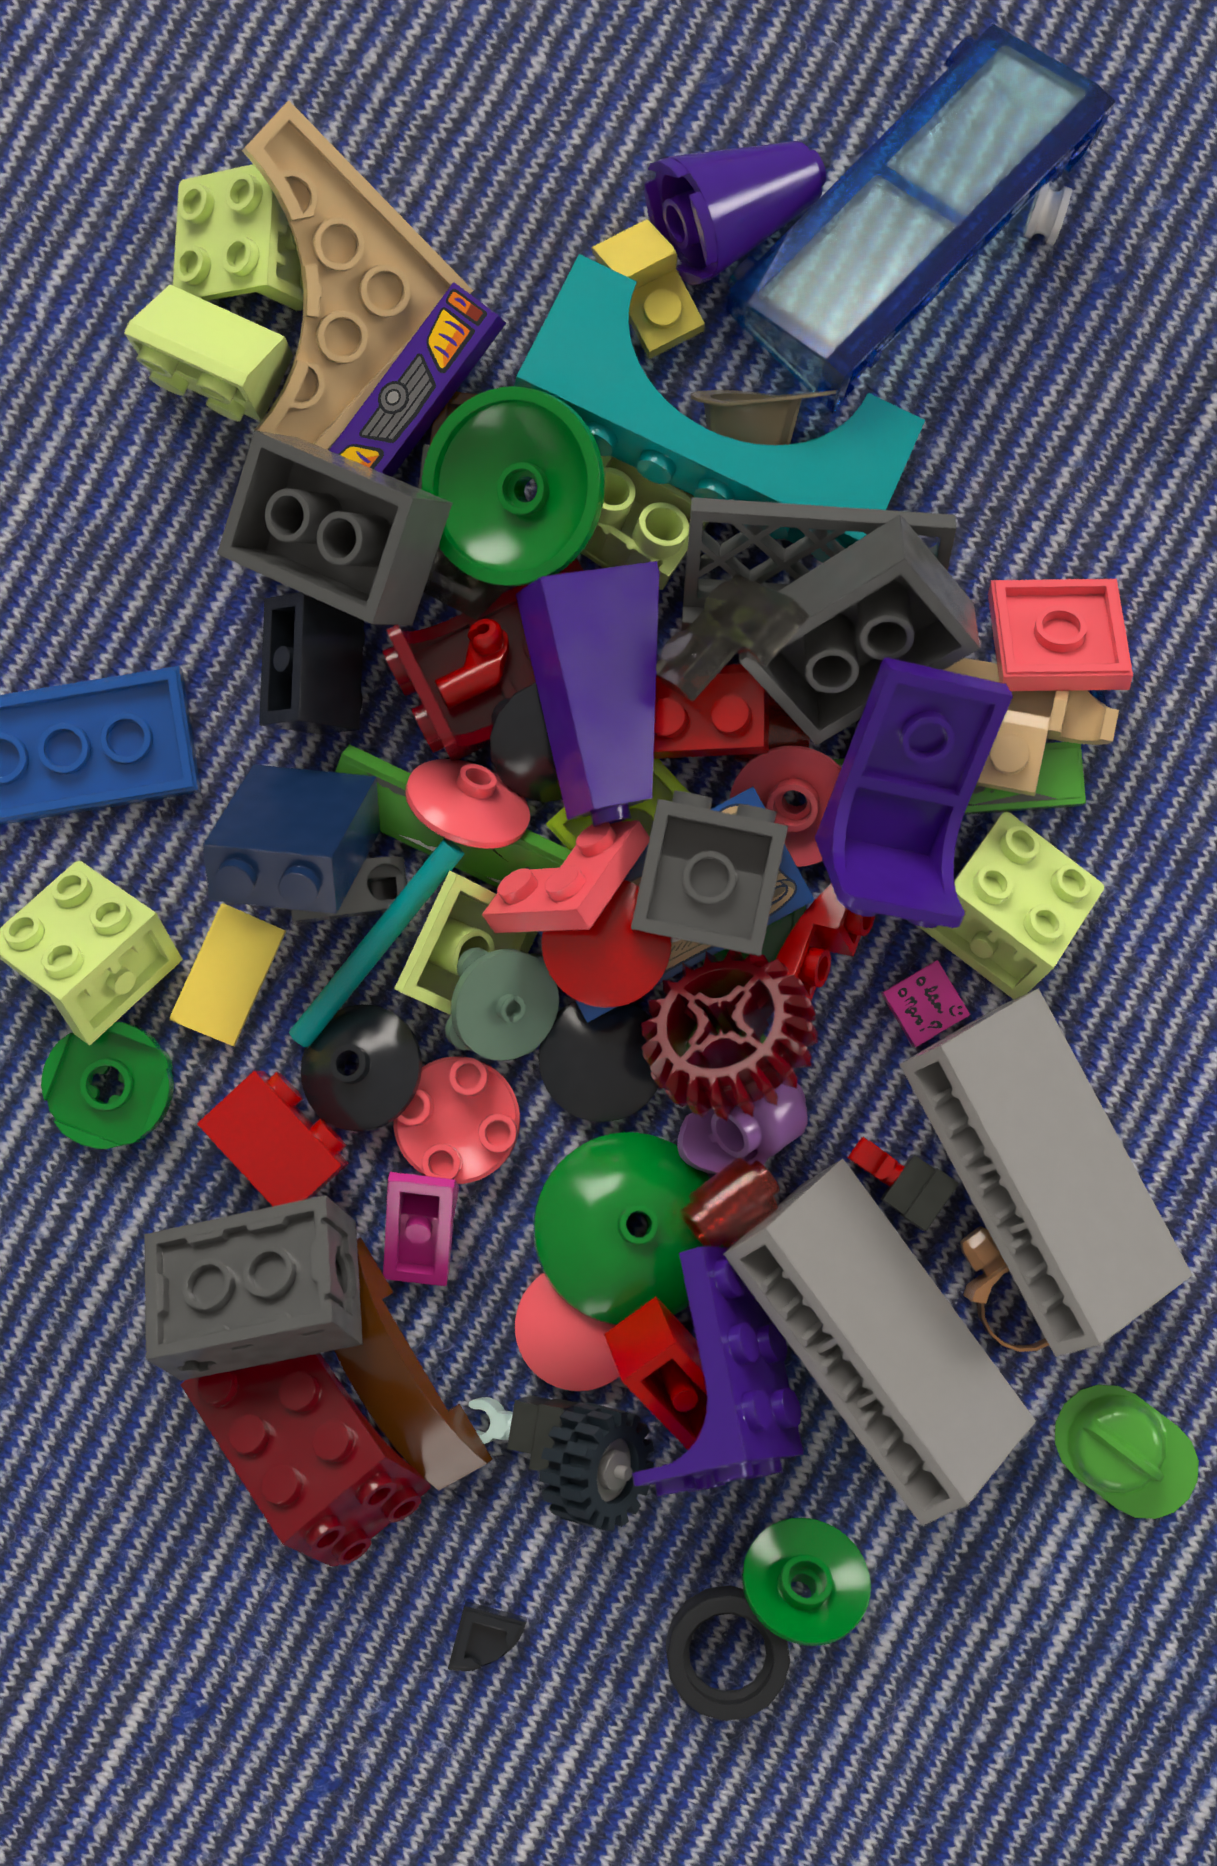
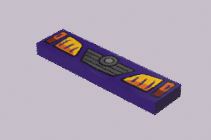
M453 282L329 451L393 477L507 323Z

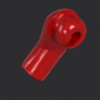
M481 619L473 623L467 635L470 641L464 666L434 680L448 709L494 688L502 680L510 645L507 633L497 621Z

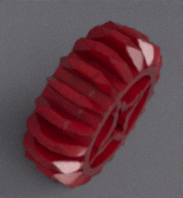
M729 950L724 960L718 961L714 955L706 951L704 965L695 970L693 967L682 962V975L684 977L677 983L662 979L666 998L648 1000L649 1012L653 1019L641 1023L642 1034L647 1040L642 1049L644 1059L652 1071V1078L659 1088H664L673 1103L680 1107L688 1105L694 1114H698L701 1118L713 1109L717 1117L728 1121L735 1106H739L744 1114L753 1117L755 1101L765 1098L767 1102L777 1106L778 1095L775 1090L781 1084L797 1088L798 1078L793 1068L811 1067V1055L807 1047L818 1043L817 1031L813 1025V1022L816 1020V1011L810 999L806 998L807 991L801 980L796 978L794 974L786 976L789 971L785 964L781 963L778 959L768 962L763 954L761 956L750 954L744 959L741 952ZM774 1012L772 1028L762 1044L760 1041L761 1036L769 1026L767 1019ZM696 1024H698V1025H697V1030L695 1031L694 1035H693V1036L690 1038V1040L688 1041L689 1036H690L692 1030L694 1029V1027L696 1026ZM689 1042L691 1047L686 1052V1045Z

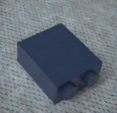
M253 764L203 843L209 900L337 914L380 832L376 776Z

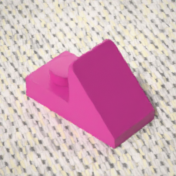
M390 1172L387 1189L383 1275L387 1280L447 1286L450 1270L453 1219L459 1194V1185L455 1179Z

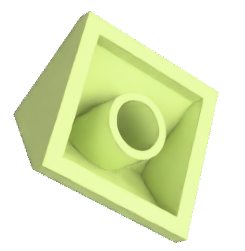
M449 871L394 989L451 1015L452 996L459 980L457 963L460 956L466 950L478 947L488 952L499 949H517L528 953L538 931L494 933L482 916V913L496 894L459 874Z

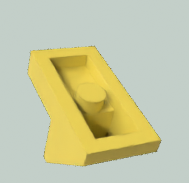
M648 219L592 247V252L599 264L637 281L629 306V322L649 359L704 332L705 323L676 269L677 252Z

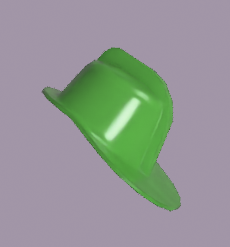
M1097 1384L1078 1391L1064 1403L1055 1422V1445L1062 1463L1087 1487L1118 1510L1135 1518L1157 1519L1174 1513L1189 1500L1198 1481L1199 1461L1192 1441L1172 1421L1136 1394L1119 1386Z

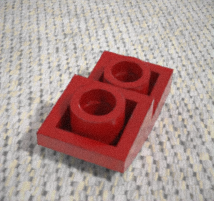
M830 884L800 917L776 959L787 966L789 972L786 976L794 974L796 978L801 980L807 991L806 998L812 1001L816 987H822L828 978L831 967L830 952L853 957L860 937L868 935L873 926L875 916H861L848 910L837 900L833 886Z

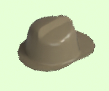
M705 390L692 392L691 399L704 403L707 429L748 443L789 445L802 398L836 394V390L787 395L734 390Z

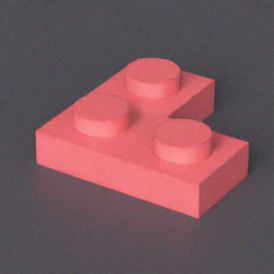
M639 820L622 821L613 824L606 822L596 827H593V824H591L579 834L576 839V846L560 868L530 870L522 868L507 875L498 885V893L482 913V916L494 933L590 929L648 845L650 837Z

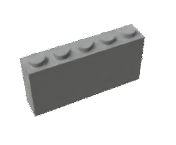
M1039 988L996 1007L900 1063L904 1074L1055 1357L1101 1345L1193 1276Z
M843 1158L801 1184L724 1253L729 1263L922 1526L967 1506L1036 1422Z

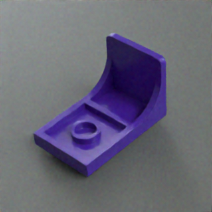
M887 657L883 658L815 836V841L837 900L848 910L867 917L883 914L904 918L923 928H936L939 925L950 928L960 927L965 911L957 896L954 883L956 841L964 813L1013 698L1007 684Z
M701 1246L679 1252L707 1388L708 1404L702 1431L694 1445L682 1457L667 1465L632 1473L634 1487L655 1485L657 1497L688 1491V1493L724 1486L728 1481L743 1478L748 1480L782 1473V1459L804 1455L798 1428L801 1422L800 1403L795 1392L789 1386L784 1363L787 1357L786 1339L724 1256V1253L729 1248Z

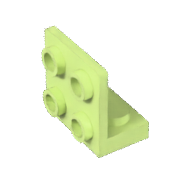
M255 165L242 166L181 180L178 189L173 286L205 301L257 292L296 311L303 310L302 272L295 239L286 215L273 190Z
M1005 811L993 824L954 880L957 896L965 911L960 927L950 928L939 925L936 928H920L1012 999H1016L1027 994L1055 967L1103 892L1104 885L1010 812Z
M82 861L74 862L0 928V960L49 995L72 1032L89 1046L183 960L156 912Z

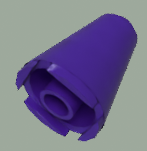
M800 141L668 156L650 163L647 170L654 171L656 174L655 179L645 182L644 194L650 222L674 247L677 257L682 263L676 266L681 279L689 285H698L713 279L817 203L822 195V186L826 183V170L820 155Z

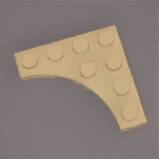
M287 101L242 149V152L260 171L273 190L286 215L295 239L303 282V320L293 366L282 391L270 411L254 430L298 437L327 450L341 435L451 284L455 282L469 294L473 290L290 101Z

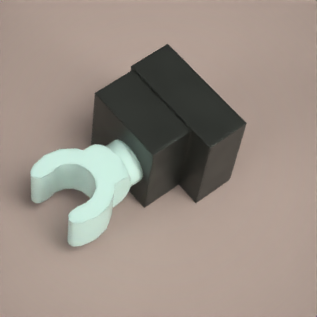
M531 1395L515 1400L513 1412L506 1411L497 1400L490 1397L474 1399L469 1402V1407L485 1411L490 1418V1426L487 1432L476 1430L483 1444L496 1439L508 1440L507 1449L531 1454L529 1469L539 1471L548 1468L549 1460L541 1459L543 1447L550 1449L553 1447L554 1441L548 1436L552 1427L563 1428L559 1417L565 1411L574 1412L573 1406L579 1403Z

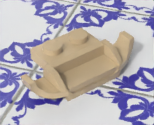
M963 658L945 669V671L999 682L997 663ZM1088 690L1011 691L1013 698L976 786L1035 796L1046 739L1077 744H1109L1113 742L1119 710L1106 706L1093 697Z

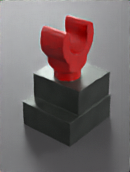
M865 1137L860 1138L847 1157L866 1172L889 1186L880 1199L900 1212L902 1217L923 1231H927L959 1185L957 1181L940 1169L931 1167L916 1155H910L905 1164L902 1165Z

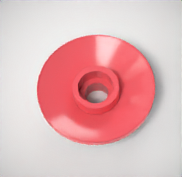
M789 745L771 748L769 753L758 754L744 765L733 783L729 799L754 787L765 809L777 812L775 823L788 826L784 844L796 866L814 865L823 861L815 841V836L841 767L827 755L808 747ZM791 790L801 792L806 797L807 802L801 806L790 805L785 800L784 794Z
M451 759L428 761L412 771L406 784V800L414 815L433 832L461 845L484 849L505 847L517 842L525 834L530 822V810L525 798L519 796L504 784L498 773L476 763L464 760L451 761Z

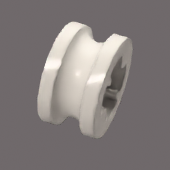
M1041 180L1023 235L1032 238L1034 234L1040 233L1046 237V243L1054 245L1066 215L1072 188L1064 186L1061 191H1053L1049 187L1048 181Z

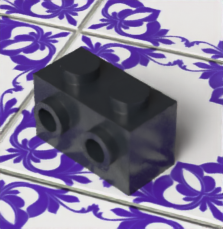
M302 592L264 599L260 726L318 735L360 730V711L363 702L361 680L362 655L365 643L364 620Z

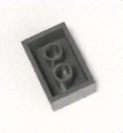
M254 431L217 554L368 623L412 626L452 507V502L298 437Z
M901 514L739 616V662L816 746L860 720L884 657L945 670L980 649L974 603Z

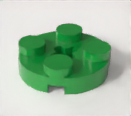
M116 1021L90 1046L74 1033H69L59 1040L45 1062L41 1078V1089L44 1101L48 1102L49 1111L55 1118L53 1120L65 1136L87 1147L110 1149L140 1142L147 1134L159 1126L169 1110L173 1097V1065L168 1053L160 1047L155 1038L149 1033L132 1024ZM112 1066L119 1071L118 1080L124 1084V1090L122 1095H112L108 1103H104L98 1099L100 1089L92 1085V1080L96 1073L107 1074Z

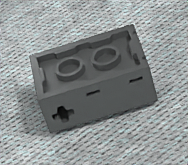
M326 1195L144 1234L146 1360L182 1381L363 1344L356 1221Z

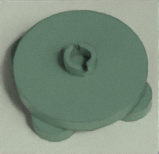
M474 947L466 950L460 956L457 963L459 980L452 996L451 1016L445 1026L447 1040L461 1050L471 1049L484 1058L497 1061L512 1060L533 1052L550 1032L555 1022L559 1005L557 984L549 974L543 956L537 953L529 954L517 949H499L488 952L482 948Z

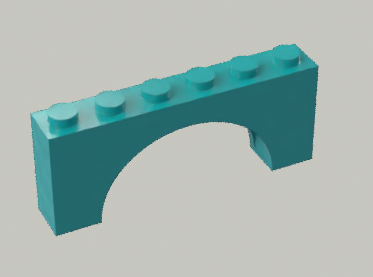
M581 254L578 255L516 376L515 387L539 390L562 400L586 423L595 438L601 456H612L635 467L644 478L658 484L668 483L694 495L695 498L877 510L887 509L925 423L924 419L868 393L861 406L844 424L819 438L789 445L754 444L728 438L710 431L673 407L656 390L637 359L629 330V306L637 281ZM780 527L769 534L773 539H786L792 543L806 536L798 528ZM846 531L836 537L835 540L846 549L865 537L866 534L864 532ZM820 548L811 553L821 563L830 559Z

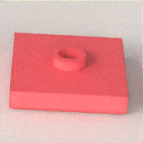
M1117 579L991 580L988 599L999 683L1007 684L1010 691L1130 689L1133 671Z

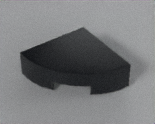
M465 1601L448 1669L454 1671H474L498 1660L517 1644L524 1631L527 1617Z

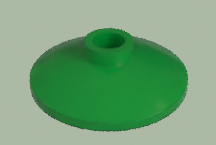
M791 1518L776 1522L764 1529L755 1538L743 1563V1590L752 1612L768 1630L786 1641L806 1646H820L836 1642L848 1635L858 1625L867 1610L871 1594V1580L867 1564L856 1545L840 1530L825 1522L810 1518ZM802 1582L806 1584L811 1591V1597L804 1598L796 1594L791 1588V1583Z

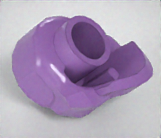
M798 1083L797 1088L781 1084L775 1090L778 1095L777 1106L767 1102L765 1098L755 1101L753 1117L744 1114L739 1106L734 1107L728 1121L717 1117L713 1109L703 1118L694 1113L687 1115L681 1125L678 1136L677 1148L680 1157L689 1166L706 1173L723 1174L732 1166L739 1172H760L770 1157L780 1152L786 1145L805 1132L808 1116L805 1104L806 1099L802 1088Z

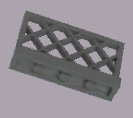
M692 497L683 591L681 640L739 644V616L789 585L764 583V581L782 570H785L797 580L809 572L799 562L800 559L818 548L822 549L831 558L845 549L835 540L836 537L846 531L864 532L868 535L899 514H901L918 536L938 537L937 544L929 548V550L948 571L956 532V515ZM703 522L731 523L740 533L720 545L703 530ZM780 527L798 528L806 536L784 549L769 534ZM755 544L770 558L749 570L734 556ZM702 550L705 553V555L700 557ZM720 566L735 580L701 579L700 577Z

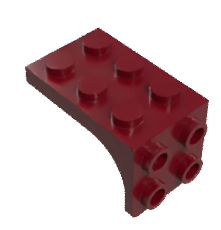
M576 558L555 575L580 572L583 569ZM528 585L516 586L458 616L428 628L405 632L401 631L397 624L386 630L393 646L383 650V655L405 697L417 691L422 704L412 708L411 711L433 753L445 748L451 761H454L490 745V733L493 728L491 715L495 706L500 701L511 698L518 691L536 682L516 598V593ZM481 619L497 621L507 633L510 645L502 680L494 688L448 709L434 680L464 666L470 641L467 635L473 623Z
M321 1353L187 1379L180 1384L280 1542L329 1566L346 1565L360 1558L370 1548L371 1539L388 1524L399 1522L411 1515L421 1503L420 1497L431 1487V1484L414 1467L404 1461L375 1431L351 1399Z

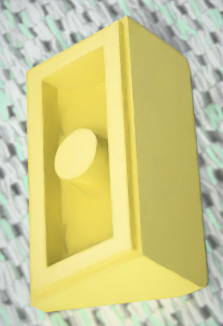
M222 903L174 1006L170 1020L235 1046L286 931Z

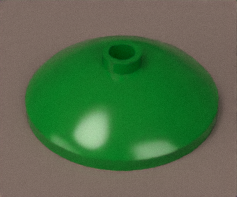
M510 386L499 387L477 394L457 407L447 417L429 447L422 473L421 489L452 502L438 547L456 567L483 582L495 585L523 586L531 584L540 577L559 573L583 551L591 539L601 515L604 502L605 476L601 454L595 438L583 419L570 406L545 392L526 387ZM533 479L537 484V494L529 502L525 497L524 491L526 484Z
M622 1132L590 1140L577 1147L557 1164L548 1176L539 1194L534 1213L533 1236L536 1254L542 1271L559 1296L585 1316L603 1323L617 1325L654 1297H657L673 1315L689 1306L679 1252L701 1246L723 1248L725 1223L720 1198L711 1179L706 1172L686 1164L680 1157L675 1144L649 1134ZM637 1213L645 1218L647 1231L643 1237H634L628 1232L626 1221L630 1214Z

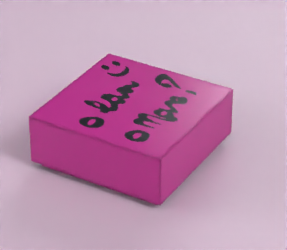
M938 960L881 992L912 1047L921 1045L970 1015Z

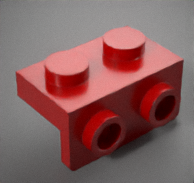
M742 664L724 666L720 669V674L696 675L695 671L685 668L663 669L658 672V677H656L653 759L769 753V702H774L775 700Z

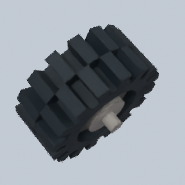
M592 1403L576 1404L573 1406L574 1412L565 1411L559 1417L563 1428L553 1426L548 1434L554 1441L552 1449L543 1447L541 1459L549 1460L548 1468L539 1470L540 1482L547 1483L549 1486L541 1493L545 1502L552 1503L549 1510L554 1515L560 1516V1519L600 1530H615V1525L623 1527L629 1522L627 1512L636 1515L641 1505L636 1499L638 1494L647 1496L650 1485L634 1487L632 1473L654 1468V1462L646 1460V1455L654 1451L653 1441L644 1439L650 1431L645 1423L639 1422L641 1417L634 1413Z

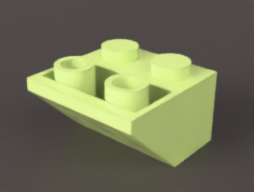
M172 285L167 286L130 320L124 332L138 353L137 361L151 372L149 379L167 391L184 396L186 389L208 398L206 405L209 408L235 421H241L244 414L260 422L262 421L293 358L285 336Z

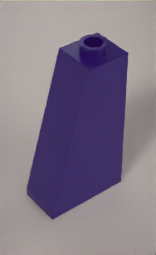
M657 561L543 576L516 593L567 820L591 816L593 827L606 822L610 824L632 818L630 807L652 798L660 574Z

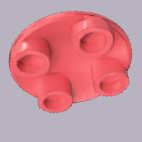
M469 1057L441 1058L422 1067L421 1079L414 1098L404 1112L393 1120L394 1134L405 1159L422 1175L455 1179L458 1184L471 1183L492 1174L511 1154L520 1130L519 1105L510 1084L490 1065Z
M540 1274L523 1294L515 1318L517 1345L528 1367L548 1384L569 1391L597 1389L620 1377L604 1336L606 1332L616 1325L594 1320L575 1310L559 1296L547 1280L545 1274Z

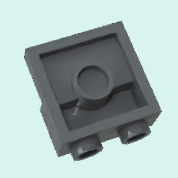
M674 791L672 802L658 799L631 929L761 956L788 826L775 823L776 811L756 806L738 804L737 813L733 815L710 810L713 799L698 794Z

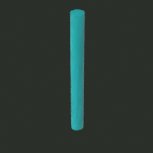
M446 838L441 841L290 1029L289 1034L294 1041L307 1048L313 1043L447 877L449 871H452L464 856V852L459 846Z

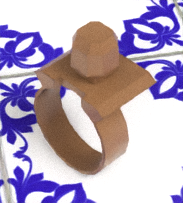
M981 1226L964 1237L960 1243L962 1253L974 1271L981 1269L983 1274L977 1276L966 1285L963 1296L972 1302H977L978 1316L985 1331L1002 1346L1019 1352L1038 1351L1048 1346L1046 1338L1033 1344L1013 1345L1000 1340L991 1331L985 1318L984 1304L987 1303L992 1286L1009 1269L989 1231Z

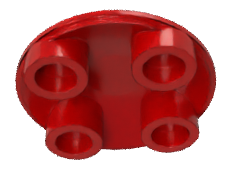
M623 880L590 929L542 931V953L547 970L559 988L573 999L595 1007L623 1006L646 995L663 976L670 959L671 937L631 929L639 892L638 885Z

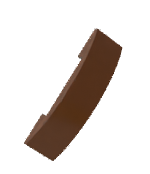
M360 1237L357 1239L363 1344L334 1351L354 1390L384 1435L426 1481L437 1490H441L485 1466L493 1459L460 1403L447 1410L382 1300L392 1294L393 1290Z

